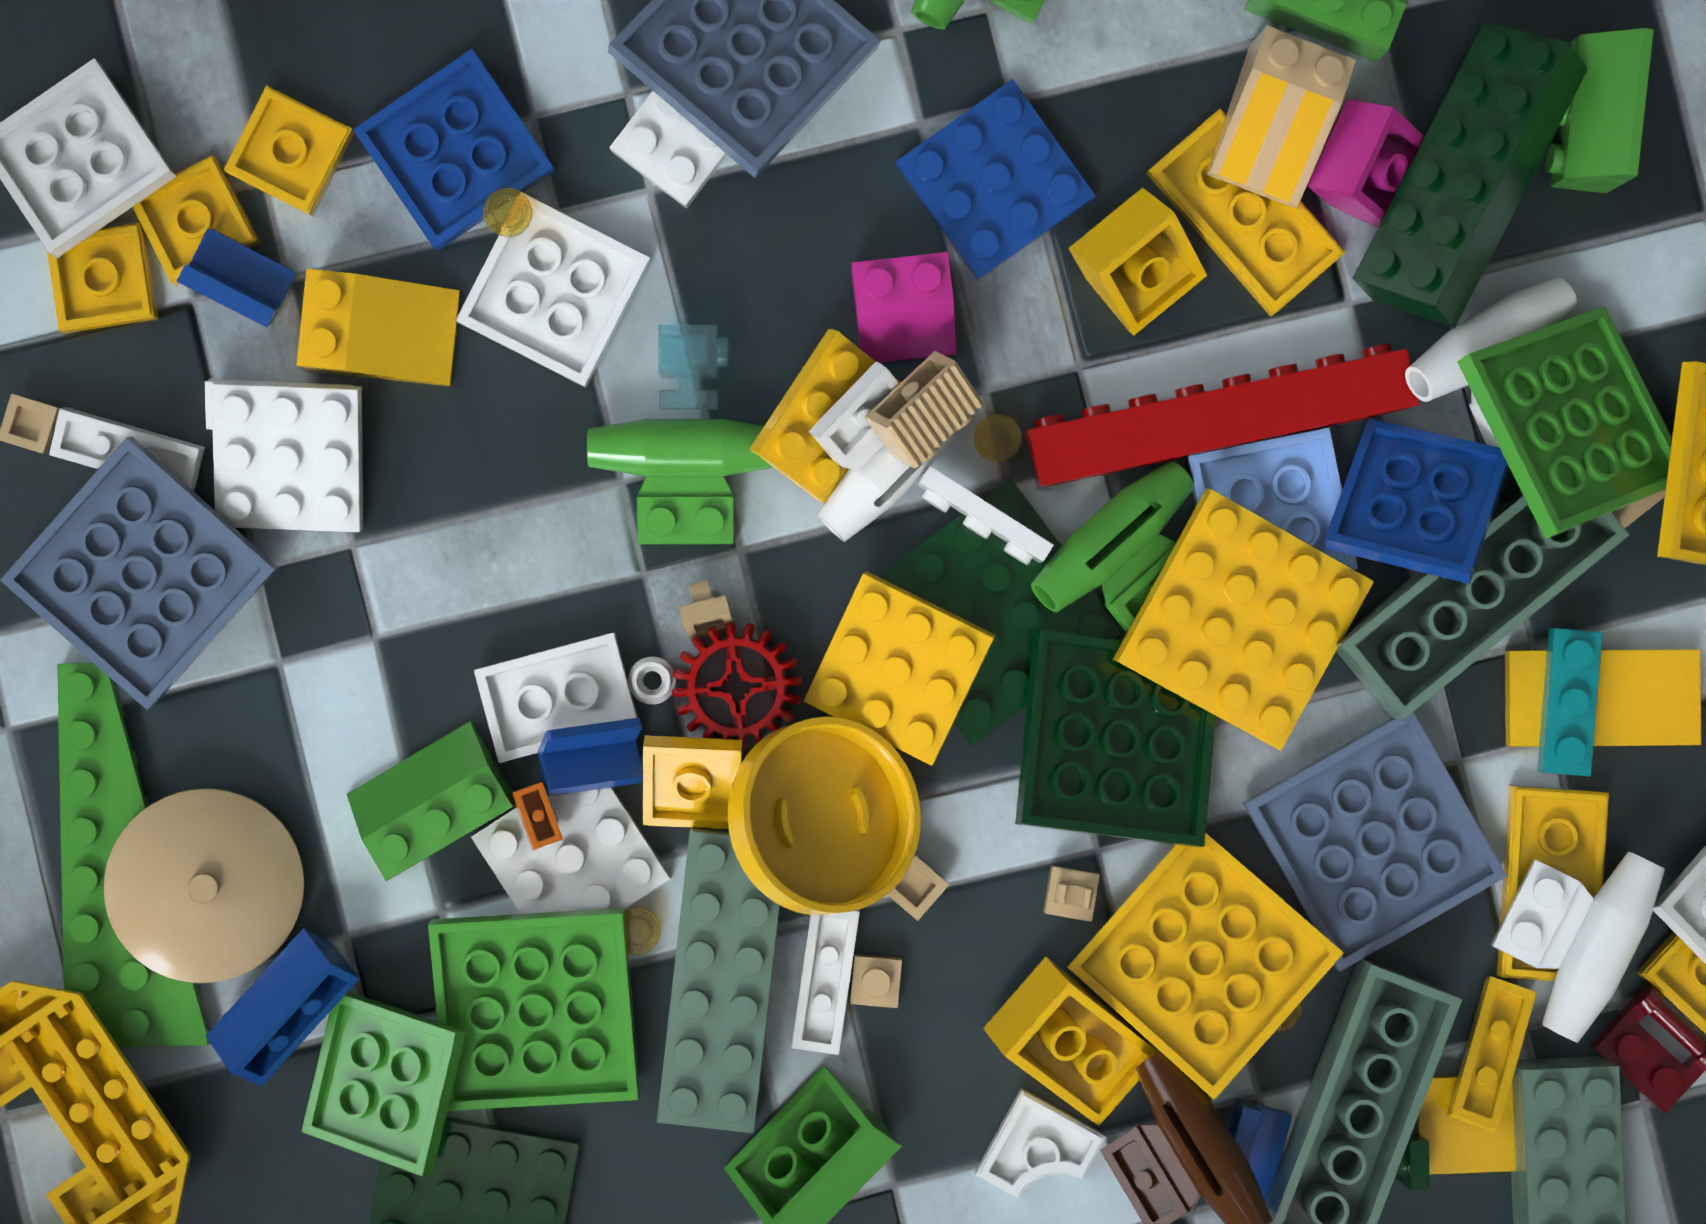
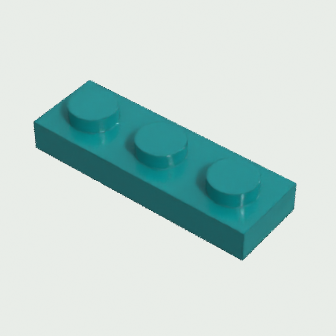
M1549 628L1537 772L1591 777L1602 632Z

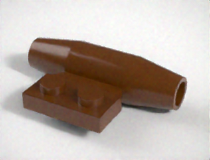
M1162 1052L1139 1064L1135 1070L1157 1123L1138 1125L1100 1149L1143 1224H1171L1194 1210L1200 1197L1207 1202L1224 1224H1269L1272 1222L1273 1219L1250 1163L1208 1094Z

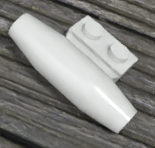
M1554 277L1503 297L1448 331L1407 368L1405 378L1409 389L1418 399L1427 402L1468 386L1457 361L1472 352L1563 321L1576 308L1577 299L1574 290L1562 278ZM1471 391L1469 407L1486 445L1499 447Z
M877 361L809 430V433L834 462L843 468H849L817 514L821 522L843 542L890 509L927 471L929 466L945 452L959 431L956 430L954 434L948 435V440L941 442V447H938L936 455L929 461L921 463L920 467L912 468L894 458L879 439V436L874 432L870 423L865 419V416L899 385L890 371Z
M1628 851L1593 898L1580 881L1533 859L1491 945L1535 968H1558L1542 1021L1543 1026L1578 1043L1613 997L1649 925L1665 871L1663 867Z

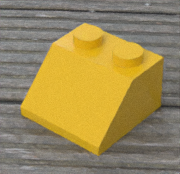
M1143 187L1068 248L1086 280L1132 335H1136L1207 276L1174 211Z

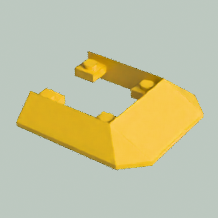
M13 980L0 988V1108L32 1087L85 1165V1168L45 1194L64 1223L177 1224L191 1154L84 995L79 992Z

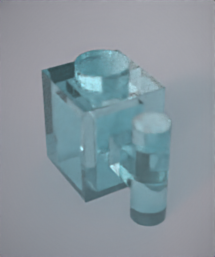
M658 325V373L661 378H679V390H660V409H718V390H699V378H719V366H728V338L719 337L717 325Z

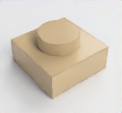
M11 394L0 428V441L49 455L60 408Z
M915 854L902 880L887 895L918 921L949 886V883Z
M854 954L850 1004L898 1008L902 958Z

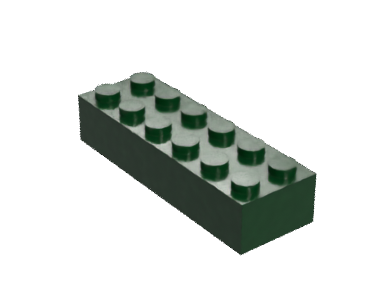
M1489 22L1483 23L1352 278L1373 301L1452 328L1456 327L1587 72L1585 65L1571 43Z

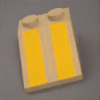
M1266 25L1249 46L1207 175L1296 208L1300 203L1340 110L1356 60Z

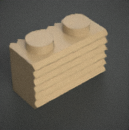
M934 351L865 416V419L870 423L874 432L879 436V439L894 458L912 468L920 467L921 463L929 461L936 455L938 447H941V442L948 440V435L954 434L956 430L965 427L971 421L973 414L976 413V409L983 406V402L957 362Z

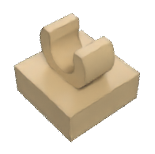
M708 580L689 584L693 603L679 607L682 624L689 641L695 636L700 638L709 636L708 628L715 626L719 633L726 632L727 623L734 622L726 595L713 598Z
M1051 865L1043 909L1044 914L1092 922L1100 874Z

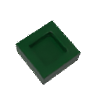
M1412 1131L1396 1173V1179L1410 1190L1430 1189L1429 1140Z

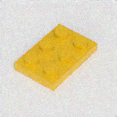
M828 329L749 449L815 500L825 504L849 468H843L834 462L809 433V430L862 377L875 361L839 331Z

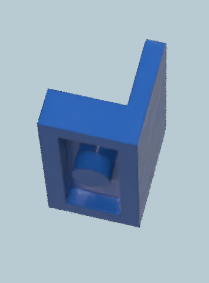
M208 229L191 262L184 265L176 282L268 327L272 324L296 273L294 270L214 229Z
M632 718L546 731L537 754L547 796L641 783L643 769L636 744V739L642 730L641 719Z
M1236 1098L1228 1129L1250 1163L1266 1202L1277 1173L1292 1117L1287 1112Z

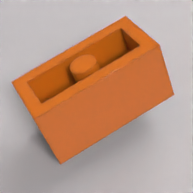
M543 782L512 793L532 851L563 840Z

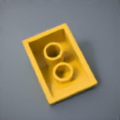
M306 268L296 365L308 372L451 386L458 326L456 318L459 314L461 291L355 273Z
M1047 957L1039 963L983 1028L1006 1058L1098 1126L1139 1081L1135 1068L1159 1053L1155 1047L1104 1003Z

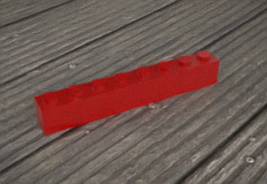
M1390 343L1373 346L1362 350L1363 358L1346 362L1343 353L1316 359L1317 368L1299 372L1297 364L1284 365L1269 369L1270 378L1253 382L1251 381L1250 374L1233 376L1221 380L1223 388L1206 392L1204 391L1203 384L1191 385L1176 389V398L1158 402L1156 394L1140 396L1128 400L1129 408L1111 412L1109 404L1098 405L1081 410L1083 418L1064 422L1062 414L1034 420L1036 428L1029 429L1025 433L1037 489L1181 459L1190 455L1260 442L1411 409L1418 406L1419 401L1409 389L1405 378V372L1411 366L1407 348L1392 351Z

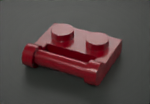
M1648 985L1633 997L1589 1046L1603 1058L1619 1065L1620 1074L1659 1111L1666 1114L1706 1071V1041L1662 1001L1664 997L1662 993L1653 985ZM1649 1014L1691 1053L1683 1064L1638 1024L1644 1016Z

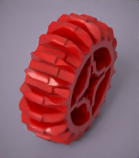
M728 622L726 625L728 637L721 639L717 628L712 626L708 628V634L712 640V643L708 646L698 636L692 639L694 647L700 651L696 657L689 652H681L679 657L684 662L691 664L689 672L683 669H675L673 671V677L685 679L687 684L686 687L673 689L672 696L682 697L687 695L689 704L680 706L676 709V712L679 716L693 711L697 717L686 726L689 732H693L703 724L708 729L702 738L712 739L715 732L722 735L721 739L738 737V740H742V752H744L748 748L746 736L753 735L757 744L765 738L762 730L766 727L771 733L780 729V726L774 722L777 716L787 722H792L794 715L790 711L783 709L784 703L786 701L791 704H799L801 697L796 694L787 693V686L800 685L802 678L800 676L787 678L785 670L796 666L797 660L796 658H789L781 663L778 655L787 648V644L784 641L778 643L773 650L766 646L772 637V631L766 629L762 633L760 640L757 641L752 639L755 631L753 623L746 624L744 637L737 636L735 622ZM740 646L751 648L763 655L771 664L775 676L758 677L749 674L743 665ZM726 648L727 666L724 676L717 681L698 683L699 674L704 663L715 652ZM734 661H736L737 673H740L742 681H749L750 683L761 682L763 684L762 686L751 687L749 693L743 692L746 698L740 700L741 712L738 711L737 700L734 699L732 692L712 690V687L723 686L725 680L731 681L729 675L734 673ZM777 690L774 705L769 713L758 722L748 725L747 706L750 697L758 692ZM700 697H721L726 700L730 705L734 726L725 725L712 718L704 709Z

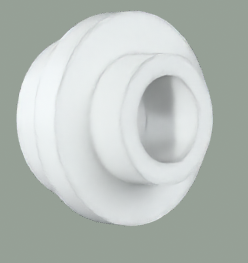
M646 657L639 660L630 670L628 677L629 688L633 696L642 703L651 705L666 701L672 695V690L676 688L677 678L673 677V667L669 662L659 657ZM650 671L659 673L662 678V683L656 690H651L644 684V677Z

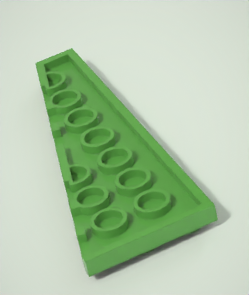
M94 663L57 664L64 990L79 992L84 995L119 1048L209 1045L210 1042L206 1035L211 1030H208L201 1004L203 997L200 986H196V983L165 977L144 966L123 946L114 932L107 915L104 899V876L110 853L126 826L140 812L150 806L148 796L144 795L136 765H139L135 750L131 748L123 716L126 715L117 683Z

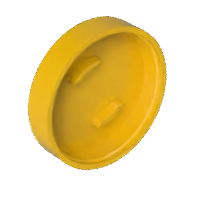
M815 717L772 732L750 750L738 768L731 786L728 802V827L732 846L742 869L751 882L765 896L789 910L802 914L824 916L865 908L884 898L897 886L908 871L917 850L921 829V809L913 777L900 754L886 739L871 728L849 719Z

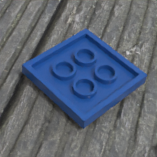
M473 49L353 129L437 252L516 199L521 192H526L555 172L554 167Z
M1013 79L895 162V166L977 281L1095 198L1093 191Z
M1368 418L1325 537V548L1470 584L1509 467L1501 449L1495 446Z

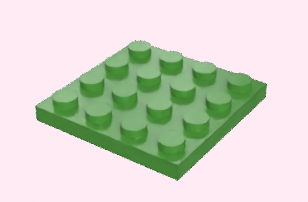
M1605 306L1472 352L1457 361L1545 539L1666 490L1672 437Z
M625 908L431 919L428 924L437 1022L466 1031L447 1111L632 1101L639 1099L640 1084Z

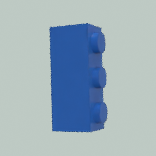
M303 928L230 1010L223 1015L220 1021L206 1035V1038L231 1074L263 1086L360 978L334 943Z

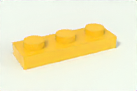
M1492 976L1485 978L1447 1116L1492 1132L1499 1130L1537 992Z

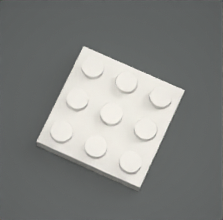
M95 58L0 122V179L47 251L56 259L177 177L107 72Z
M521 192L456 321L586 388L651 259Z
M215 381L211 384L215 511L234 528L360 532L363 529L361 386Z
M613 787L548 797L563 840L532 851L517 808L471 836L520 914L627 908L671 879L665 866Z

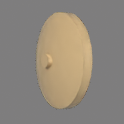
M199 788L177 792L154 802L140 812L126 826L117 839L110 853L104 876V899L107 915L114 932L123 946L135 959L154 972L171 979L190 983H212L232 979L255 969L268 960L291 933L297 921L304 894V870L301 856L291 833L283 822L272 811L256 800L237 792L218 788Z

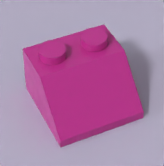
M1347 99L1339 118L1334 123L1332 133L1316 163L1307 186L1330 206L1378 228L1425 137L1394 107Z
M948 252L851 263L859 346L864 353L880 364L925 359L934 351L944 356L957 354L954 299Z

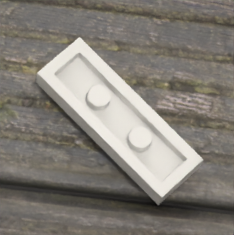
M64 407L59 409L49 455L99 469L127 437H133L190 489L195 491L205 447L72 408Z
M929 466L918 486L926 490L922 495L925 501L945 513L950 506L967 516L962 523L963 525L985 539L992 532L1007 542L1003 549L1005 552L1026 565L1030 563L1031 559L1038 563L1043 562L1054 546L931 466Z
M860 910L824 916L810 915L791 1046L793 1049L839 1055Z

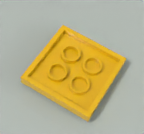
M866 571L861 576L803 702L833 717L861 723L880 734L893 747L932 766L943 747L996 635Z

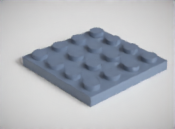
M652 0L609 43L608 53L756 178L878 49L881 40L834 0Z
M127 437L0 581L146 710H149L279 567L135 438Z
M1414 712L1404 720L1388 719L1242 802L1310 924L1344 952L1334 964L1338 971H1342L1507 877Z

